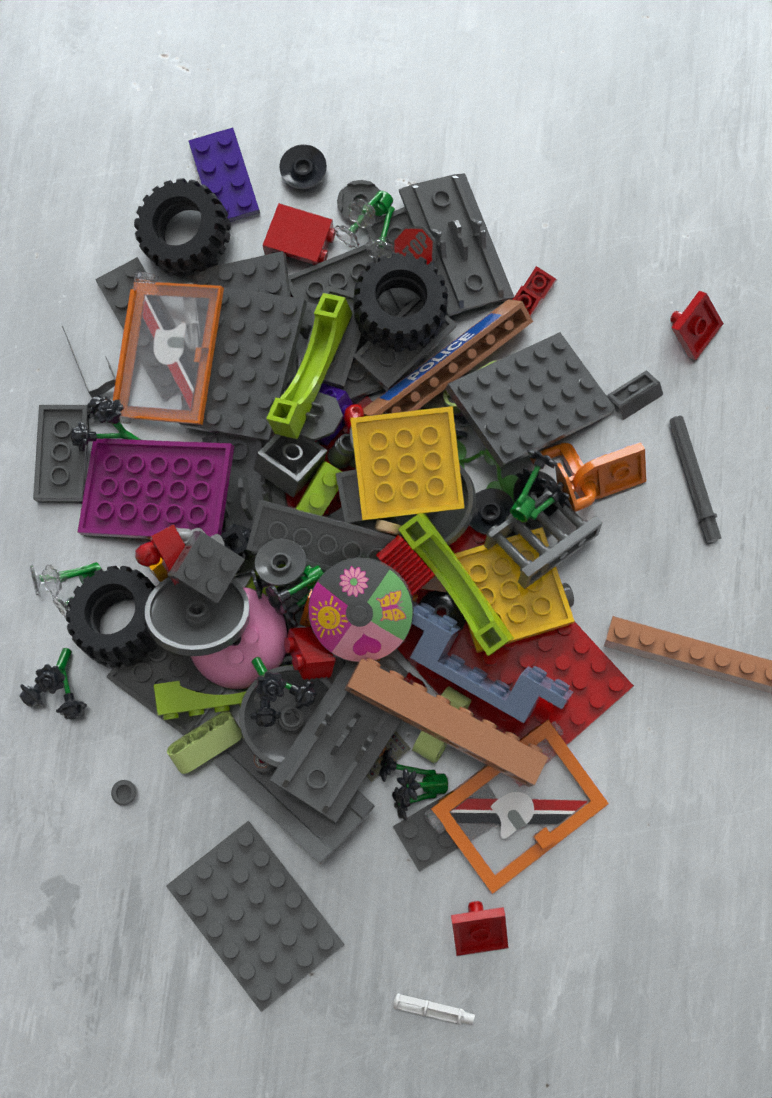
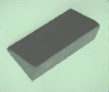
M646 370L606 396L614 405L618 414L623 419H626L661 397L663 391L660 382Z

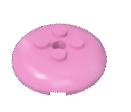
M243 587L249 600L250 617L248 625L241 635L240 644H232L219 652L209 655L191 656L195 666L203 676L219 686L230 689L249 688L259 677L251 663L254 658L260 657L269 671L280 667L286 655L284 640L287 638V628L283 614L279 615L275 611V608L268 601V596L262 593V599H258L257 591Z

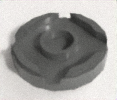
M356 180L348 183L344 189H341L337 198L338 212L342 219L350 225H354L363 214L362 210L374 198L376 193L381 190L371 181ZM371 212L359 227L365 226L364 223L380 216H376Z

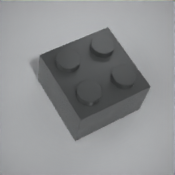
M275 434L257 453L254 470L294 498L313 478L321 463L324 462L327 450L315 441L302 436H298V439Z
M194 531L169 571L168 576L209 602L218 604L245 559L202 531Z

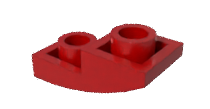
M536 266L524 286L521 285L512 300L522 301L529 315L532 316L548 295L557 279Z
M174 524L150 537L163 560L162 564L167 573H169L185 547ZM171 578V580L173 581L174 585H176V584L179 583V582L176 581L175 579Z

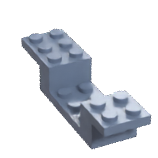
M413 601L414 615L412 624L424 630V633L410 657L411 659L523 723L530 717L540 698L561 709L569 701L573 694V691L569 690L570 686L562 680L556 679L554 681L546 676L547 673L539 667L533 666L531 668L528 666L520 674L512 691H510V687L500 680L494 682L487 678L488 674L477 667L472 669L464 664L465 661L454 654L451 656L447 655L461 630L456 625L457 621L446 615L443 617L434 613L435 609L426 603L418 604Z

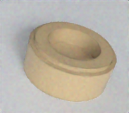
M383 520L376 521V531L395 536L400 534L398 530L401 527L400 525Z

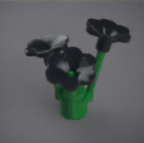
M308 565L303 573L304 576L301 577L302 583L278 592L273 585L264 582L256 574L255 570H251L258 599H262L263 588L267 587L265 591L270 605L275 608L279 615L284 614L297 627L299 625L295 615L301 610L300 607L307 602L309 593L289 607H286L284 603L291 598L292 594L305 587L308 591L313 590L323 571L318 565L313 568Z

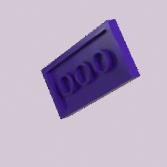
M228 128L188 140L201 184L207 186L227 210L229 221L233 222L260 214L234 128Z

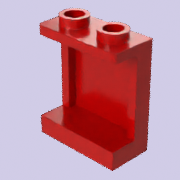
M278 203L262 245L264 255L283 251L287 257L312 265L326 261L328 257V250L326 249L329 243H333L336 235L333 219Z

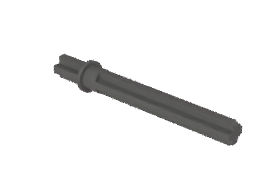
M682 415L674 416L669 422L699 515L697 520L698 523L702 524L707 543L716 542L718 539H722L716 521L718 516L713 512L684 417Z

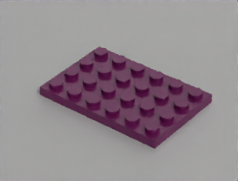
M97 439L93 441L77 533L89 536L150 539L152 535L174 524L176 528L190 530L201 528L210 537L215 534L221 535L234 446L231 443Z

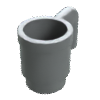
M344 434L335 441L328 451V461L336 468L343 469L351 466L356 469L355 453L351 446L350 434Z

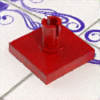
M698 291L683 313L674 311L670 318L671 323H673L671 329L687 356L694 360H697L724 324L708 294L702 291Z
M474 901L468 904V913L451 915L456 956L509 948L504 907L484 910L482 902Z

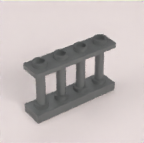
M562 482L558 483L557 485H559V484L562 485V488H563V490H564V485H563V483H562ZM547 488L542 493V496L536 500L533 498L536 502L535 509L547 501L549 495L552 494ZM559 502L554 505L576 527V530L571 534H565L542 511L536 519L558 540L557 544L552 548L550 546L546 547L525 525L526 522L517 520L511 514L505 519L504 523L499 526L494 525L488 530L484 546L489 550L498 544L516 562L521 571L518 583L526 589L597 537L603 522L597 516L589 521L583 520L571 507L565 505L562 508ZM516 530L539 553V557L533 562L531 560L528 561L506 537Z

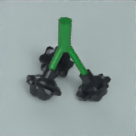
M97 395L87 404L89 409L88 418L97 417L100 423L107 421L119 433L96 434V432H89L84 423L79 422L78 427L71 431L72 445L78 446L79 451L84 452L85 446L97 439L122 438L141 440L127 431L121 424L120 416L122 413L120 411L124 409V406L120 403L119 399L113 401L110 399V396L101 397Z
M69 648L62 649L56 666L51 667L49 664H45L42 669H37L36 684L34 686L26 687L21 684L20 687L23 691L19 695L23 703L28 707L32 708L36 705L42 707V692L49 691L51 694H54L58 689L64 687L65 695L63 696L65 702L56 709V713L64 715L66 720L81 717L82 710L87 707V704L83 701L75 700L74 694L70 691L65 670L72 653Z
M256 657L251 661L259 675L257 677V686L254 690L256 693H260L259 698L261 701L260 709L250 715L252 720H256L258 726L271 727L275 725L276 719L281 717V712L270 708V701L275 702L277 696L282 697L284 695V688L288 689L289 693L295 696V701L297 702L295 708L301 709L303 706L309 707L313 704L317 696V692L313 688V682L308 681L301 687L296 684L291 685L282 679L280 673L273 674L268 671L260 657Z

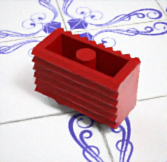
M400 535L376 555L381 562L389 565L401 575L408 585L412 596L436 576Z
M312 627L290 628L288 637L284 640V648L293 658L294 670L299 671L303 680L307 678L309 680L311 678H325L326 676L329 678L332 675L335 664L334 655L319 642Z

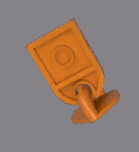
M641 442L610 454L602 455L583 464L570 443H561L539 451L543 456H550L551 459L557 456H561L572 476L568 477L561 463H557L558 465L555 466L557 484L563 483V492L570 496L568 500L574 512L591 506L597 499L647 482L645 448ZM530 458L531 462L534 464L536 460ZM574 492L578 494L579 499H576Z

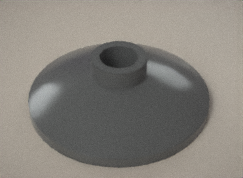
M289 539L269 541L259 549L255 557V569L258 576L264 582L274 586H284L295 582L304 573L307 563L302 547ZM280 564L286 565L284 568H277Z

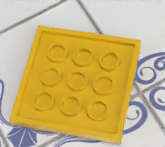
M453 406L351 418L362 520L464 509Z
M543 527L531 530L546 547L549 546ZM520 534L506 538L528 561L531 560L533 562L539 557V553ZM498 544L489 550L482 545L454 554L514 637L507 644L574 624L575 621L556 567L524 589L518 583L521 573L520 567ZM468 624L476 652L484 651Z

